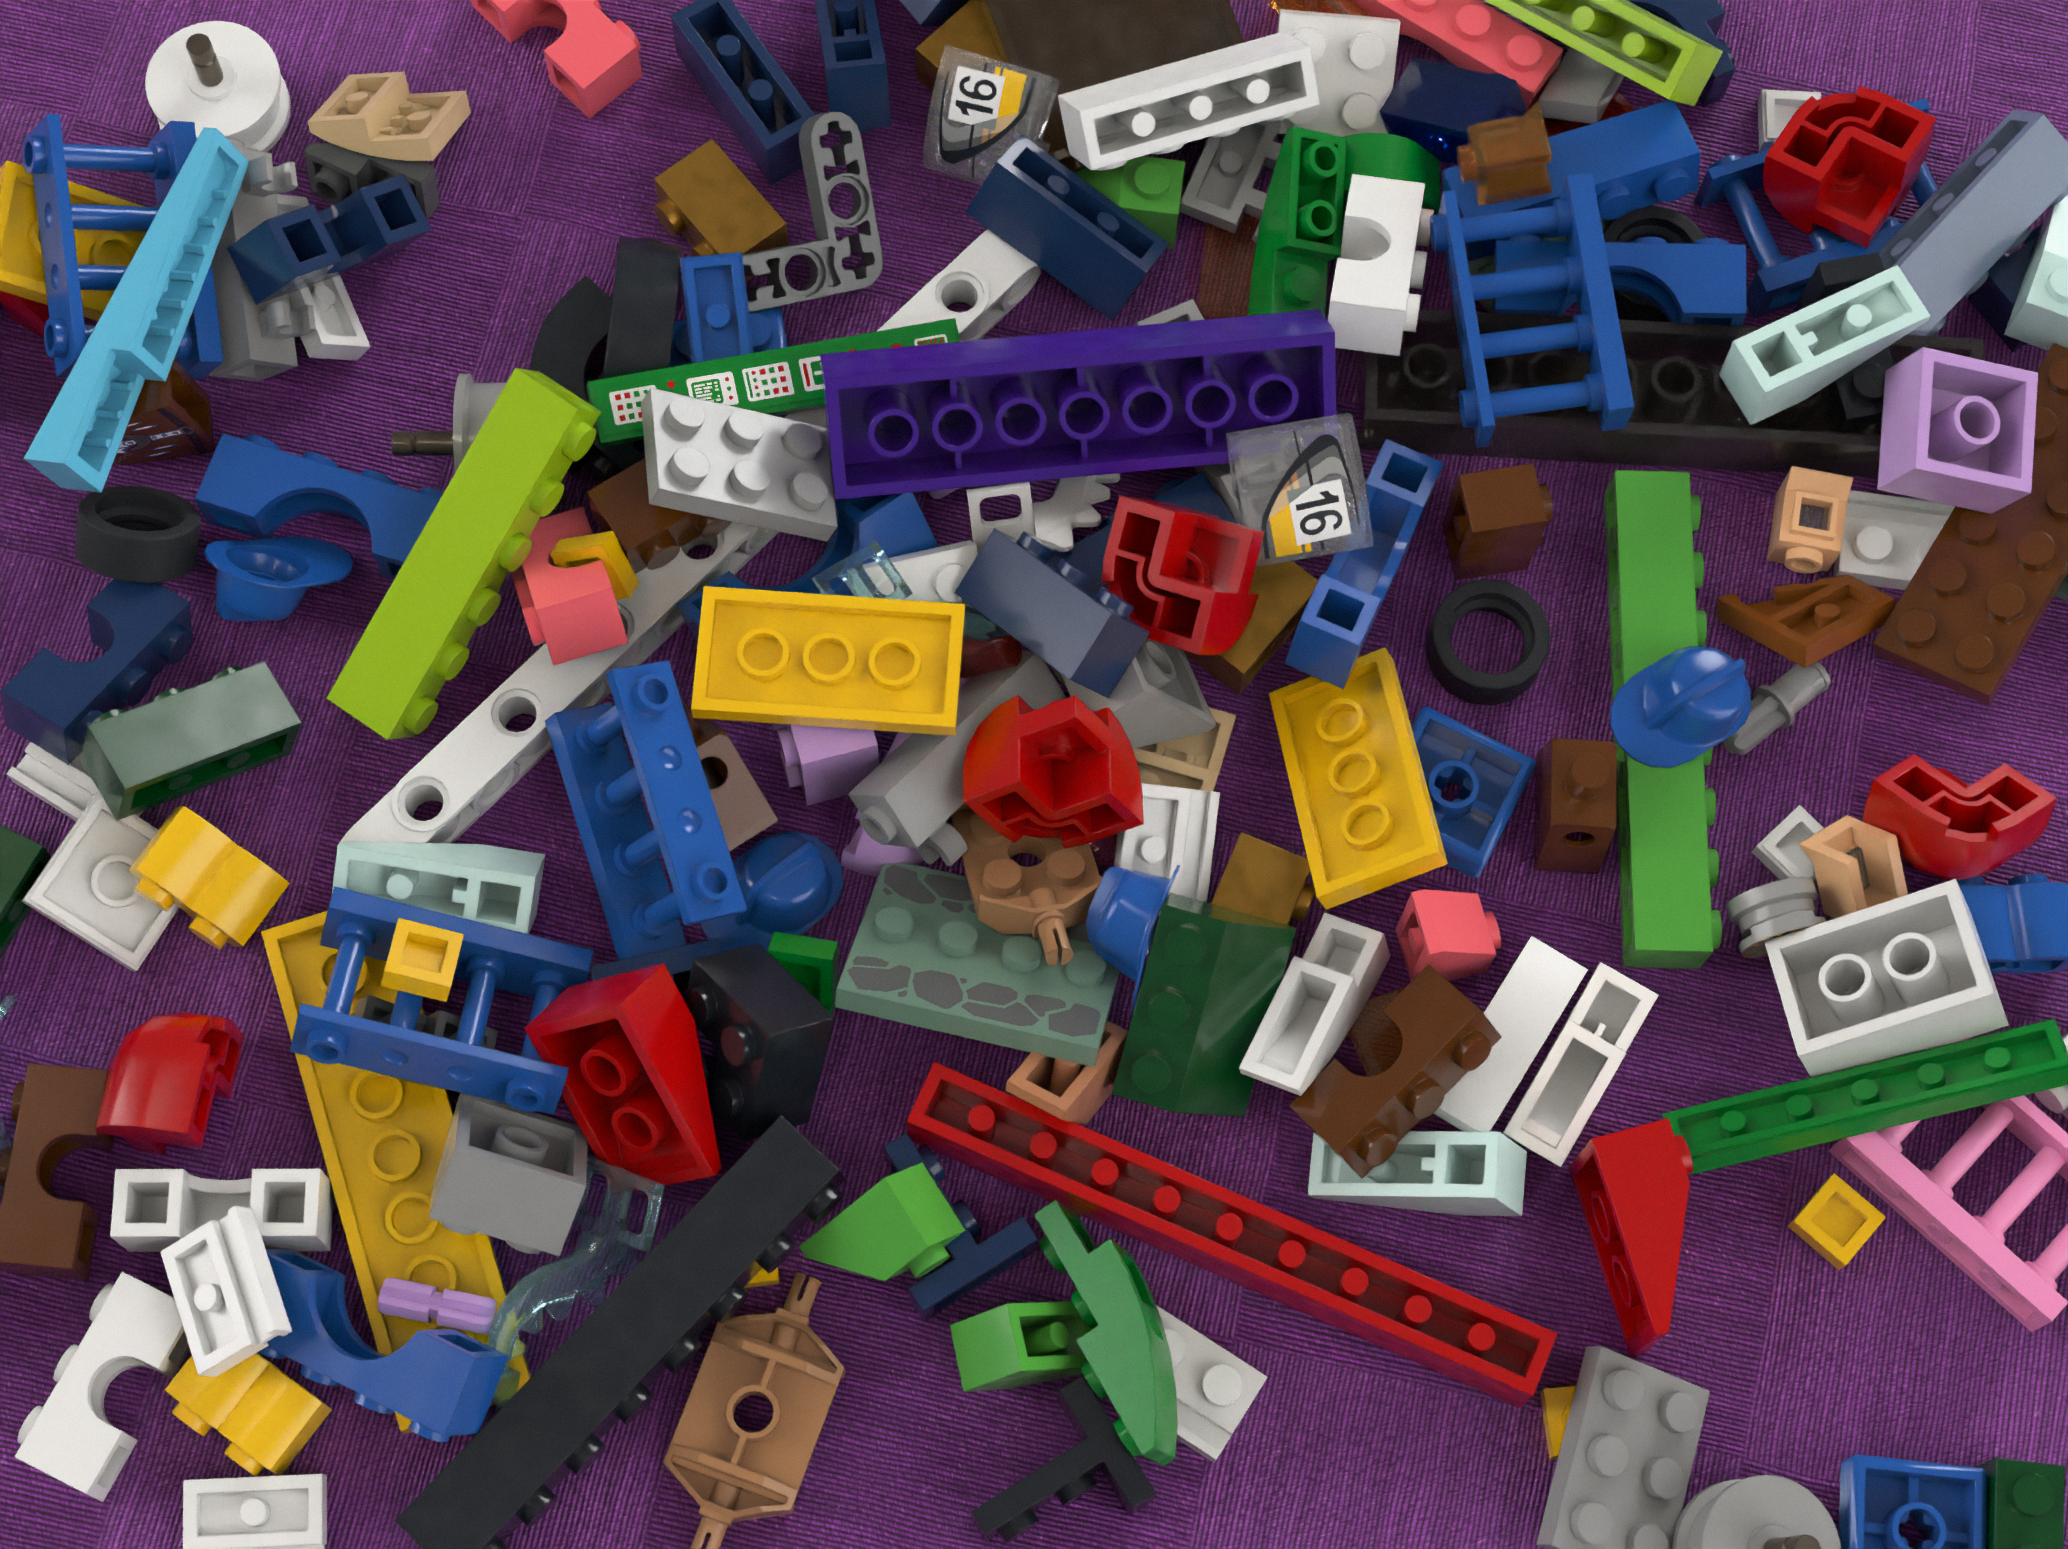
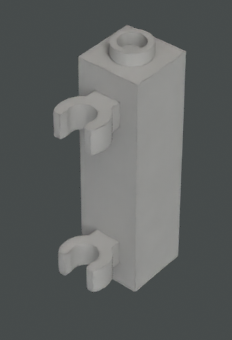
M228 139L249 160V166L212 259L224 362L209 373V375L259 382L298 366L294 337L307 335L316 330L313 305H305L291 310L289 293L256 305L227 248L265 220L279 216L277 194L296 189L298 183L295 162L288 161L273 167L271 153L245 148L244 142Z
M1000 651L959 690L956 736L911 734L848 793L861 813L859 821L865 832L881 845L915 847L927 864H933L941 856L947 866H952L968 850V847L959 832L948 824L946 820L964 803L963 765L967 746L979 724L997 706L1017 695L1033 710L1045 707L1053 701L1067 698L1044 660L1032 651Z

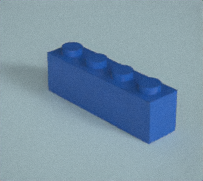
M1667 100L1443 170V191L1456 190L1460 218L1553 206V200L1561 198L1567 175L1592 172L1601 221L1614 220L1628 212L1660 202H1672L1686 194L1698 191L1700 150L1675 101ZM1555 231L1528 234L1542 239L1557 237ZM1511 237L1465 243L1468 262L1489 255L1494 256L1496 240L1507 241Z

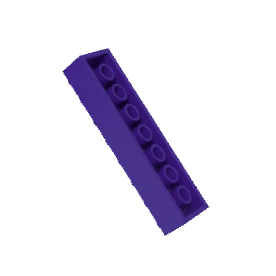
M1321 309L820 354L828 451L835 500L1296 457L1299 455L1293 431L1296 433L1300 454L1321 435L1328 434L1337 439L1335 331Z

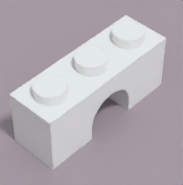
M1352 174L1344 218L1341 256L1337 258L1328 314V322L1335 331V348L1400 356L1403 331L1416 332L1421 295L1412 294L1409 291L1410 288L1422 289L1428 252L1417 251L1416 245L1429 247L1430 216L1434 213V210L1422 209L1425 183Z
M115 1169L110 1237L128 1252H160L210 1220H221L229 1215L228 1209L237 1205L253 1209L265 1249L331 1251L334 1192L330 1179L321 1169H252V1178L242 1180L205 1179L192 1176L184 1169Z
M121 1272L114 1285L111 1283L107 1284L94 1300L89 1313V1319L93 1321L80 1345L73 1344L61 1357L53 1377L57 1384L44 1407H35L25 1419L17 1439L18 1443L22 1445L15 1455V1458L101 1502L106 1498L138 1441L125 1432L113 1427L107 1419L104 1410V1397L108 1386L117 1375L135 1367L150 1368L173 1379L190 1350L174 1297L124 1272Z

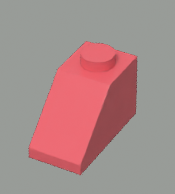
M1427 889L1411 892L1395 929L1410 981L1428 964L1447 981L1487 972L1497 955L1495 950L1501 948V936L1496 918L1492 911H1483L1478 893Z

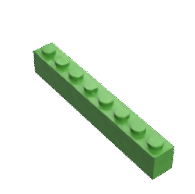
M1615 470L1604 493L1612 703L1618 689L1635 674L1676 650L1690 646L1703 647L1705 644L1707 632L1706 613L1704 610H1696L1695 589H1700L1702 586L1704 560L1702 552H1693V532H1697L1699 529L1701 502L1698 494H1691L1690 472ZM1614 736V743H1616L1617 747L1616 808L1623 967L1700 969L1713 953V949L1720 947L1722 938L1721 914L1719 910H1711L1710 887H1715L1718 881L1719 859L1716 849H1708L1707 826H1712L1715 820L1716 798L1713 788H1705L1704 766H1709L1711 763L1713 747L1691 761L1672 768L1649 767L1633 760L1617 744Z

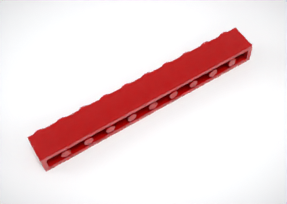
M935 1061L906 1121L907 1135L911 1141L920 1145L927 1144L930 1149L1050 1202L1057 1200L1077 1214L1519 1408L1534 1396L1558 1334L1075 1122L1063 1121L1029 1102Z

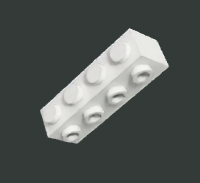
M1285 31L1058 95L1069 154L1091 171L1118 168L1124 165L1127 160L1150 153H1170L1182 148L1185 143L1206 137L1219 138L1229 136L1238 132L1241 127L1261 121L1284 120L1294 116L1296 111L1320 105L1310 45Z

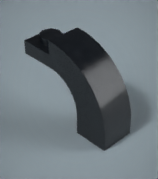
M619 237L614 263L612 300L602 379L669 367L681 246L665 244L650 238L631 239Z
M587 276L583 277L556 303L546 317L534 344L530 370L540 371L590 404L586 385L588 381L597 380L603 371L612 298ZM596 435L588 452L579 461L572 462L568 473L573 476L580 468L587 464L593 475L603 483L645 457L630 443L599 448Z

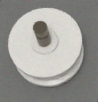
M207 21L185 27L171 35L160 45L148 65L145 89L149 104L158 118L161 130L170 121L194 122L196 139H198L204 127L217 128L227 139L244 142L245 148L268 152L282 137L288 125L291 110L290 96L285 81L281 76L276 56L269 44L260 35L245 26L226 21Z

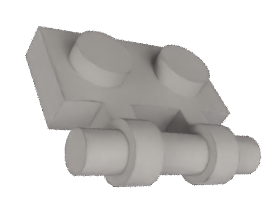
M1281 120L1272 122L1261 121L1241 127L1238 132L1229 136L1208 138L1181 199L1179 212L1234 234L1243 214L1246 213L1259 220L1252 237L1253 241L1257 243L1267 193L1255 189V186L1264 166L1274 170L1282 144L1275 142L1280 131Z

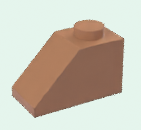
M1107 1021L1095 1067L1031 1052L1008 1079L1005 1090L1063 1121L1087 1125L1112 1093L1128 1030Z

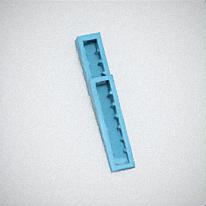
M204 127L24 457V460L60 488L102 493L144 381L166 382L249 166V160L217 128Z

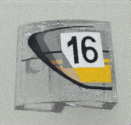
M945 45L928 113L923 150V168L982 186L996 162L1021 134L1048 153L1050 143L1042 140L1061 81L1050 75Z
M1350 413L1226 433L1233 495L1238 500L1240 523L1243 526L1265 532L1256 567L1374 547L1363 466L1353 416Z

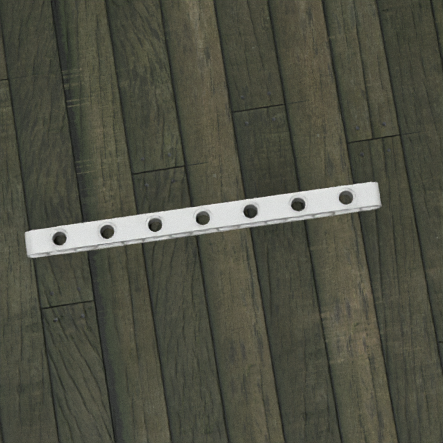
M988 229L942 272L938 273L878 331L955 318L960 342L982 340L984 335L1031 291L1041 275V268ZM955 302H964L973 308L959 313L951 311L947 306ZM825 408L792 413L785 417L790 420L826 427ZM732 522L725 530L715 536L704 538L701 535L682 546L678 555L668 564L654 570L645 568L636 573L635 575L640 584L631 597L616 600L629 643L553 666L547 644L545 643L417 763L393 789L357 821L341 841L455 842L553 748L545 723L546 719L555 712L599 705L611 693L606 676L609 671L642 664L685 623L677 604L726 572L730 571L735 575L779 531ZM701 544L710 545L716 549L706 559H692L686 555L691 548ZM530 714L536 717L533 725L525 731L512 732L506 729V724L516 715ZM433 800L443 804L440 813L431 820L420 821L413 818L414 811L424 802Z

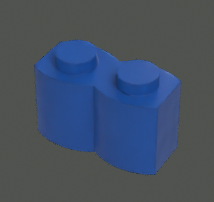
M2044 874L2016 876L2008 880V886L1985 885V879L1980 876L1956 880L1972 914L1992 974L2051 973L2065 971L2068 968V884L2048 882L2047 875Z

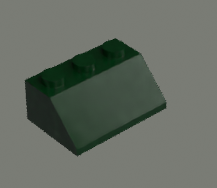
M1169 892L1162 905L1112 1095L1175 1113L1244 1117L1255 1079L1241 1074L1239 1066L1280 986L1296 927Z

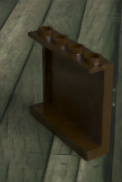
M979 0L1003 67L1027 75L1019 106L1020 112L1024 107L1032 77L1036 78L1027 111L1022 117L1030 140L1072 172L1087 167L1069 154L1058 95L1244 43L1229 0Z

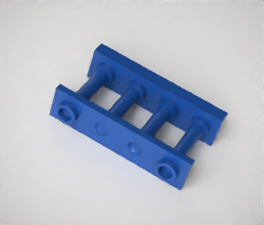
M1926 98L1908 103V105L1925 113H1928L1930 109ZM1770 149L1743 158L1740 155L1734 154L1719 159L1707 169L1695 197L1700 208L1727 199L1755 256L1759 268L1746 293V305L1753 319L1797 305L1818 263L1879 252L1906 222L1899 223L1898 220H1891L1888 217L1868 248L1850 240L1845 242L1844 238L1841 237L1836 238L1834 232L1817 225L1812 234L1808 235L1814 247L1810 254L1792 260L1789 256H1782L1751 194V191L1764 187L1762 178L1765 156ZM1925 161L1911 187V191L1920 207L1938 189Z
M47 114L31 133L25 137L22 152L23 165L28 174H33L49 319L46 321L44 328V346L47 355L54 357L56 378H68L95 326H85L81 290L115 291L128 267L77 264L73 229L147 232L197 141L194 122L170 121L149 142L147 147L63 143L60 114ZM66 169L147 173L148 177L155 181L157 202L154 207L70 204ZM212 262L174 358L193 379L205 378L224 362Z
M1592 172L1567 175L1561 198L1554 199L1553 206L1460 218L1456 190L1443 191L1438 215L1430 216V236L1434 253L1444 252L1467 390L1459 391L1460 417L1463 428L1473 427L1476 448L1489 446L1495 428L1494 418L1586 406L1589 412L1597 411L1601 431L1626 428L1634 409V402ZM1551 231H1555L1557 237L1566 236L1570 257H1564L1563 264L1470 276L1465 243ZM1566 289L1568 295H1577L1580 315H1574L1573 322L1480 334L1474 302L1476 300ZM1576 347L1578 353L1587 352L1590 374H1585L1583 381L1494 393L1489 391L1484 359Z
M669 660L609 671L606 676L615 706H612V703L555 712L545 720L618 960L687 945L679 921L680 917L683 919L684 926L741 914L747 910ZM622 732L625 733V737L635 767L633 768L631 767L630 760L621 735ZM642 793L644 794V798L654 826V829L652 830L650 828L649 821L640 794ZM661 855H663L664 862L669 874V878L674 890L672 892H670L668 882L664 873V869L659 857Z
M334 886L320 945L338 949L323 1008L301 1003L290 1052L306 1055L312 1060L323 1064H344L507 1103L520 1111H540L554 1115L569 1068L544 1062L527 1033L521 1056L481 1047L494 991L497 988L533 997L529 1024L568 987L586 983L594 950ZM398 918L464 934L453 978L468 981L469 985L455 1040L415 1031L424 997L399 990L397 991L389 1024L349 1015L364 957L387 961Z

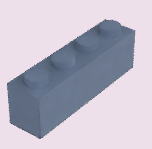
M2012 110L1879 251L1884 270L1898 265L1930 314L1926 323L1898 341L1917 346L1921 341L1934 336L1945 324V315L1963 297L1972 294L1985 283L1989 275L1988 270L2005 252L2015 249L2025 241L2031 232L2030 226L2048 207L2056 205L2068 195V142L2044 114Z

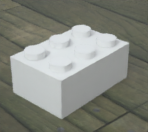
M1956 879L1764 942L1798 1057L1810 1077L1955 1043L2009 1026L1972 914Z

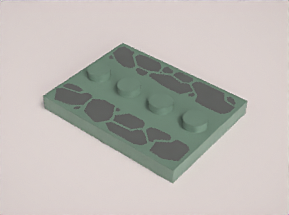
M905 862L883 863L836 988L835 1007L1095 1067L1121 972L1106 962L1102 956L1096 954L1088 938L1086 923L1066 928L1067 937L1074 956L1068 963L1063 965L1060 964L1058 956L1057 966H1051L1045 960V953L1040 938H1033L1032 933L1002 935L978 920L966 876Z

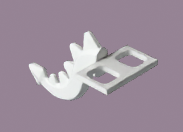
M1120 473L1061 478L1058 480L1052 498L1037 503H1032L1029 482L966 489L972 539L977 546L978 554L994 528L1017 540L1022 532L1026 531L1055 550L1061 552L1071 551L1074 547L1072 534L1074 528L1096 527L1101 524L1100 514L1091 505L1109 499L1111 494L1110 489L1100 483H1117L1120 480ZM1010 494L1020 497L1022 511L1018 517L996 521H985L981 518L979 505L983 499Z

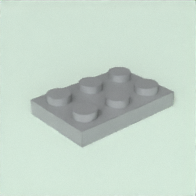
M649 389L641 402L649 504L828 541L838 525L826 427L659 389Z
M1586 1347L1536 1545L1546 1549H1672L1673 1535L1682 1512L1710 1391L1605 1347Z

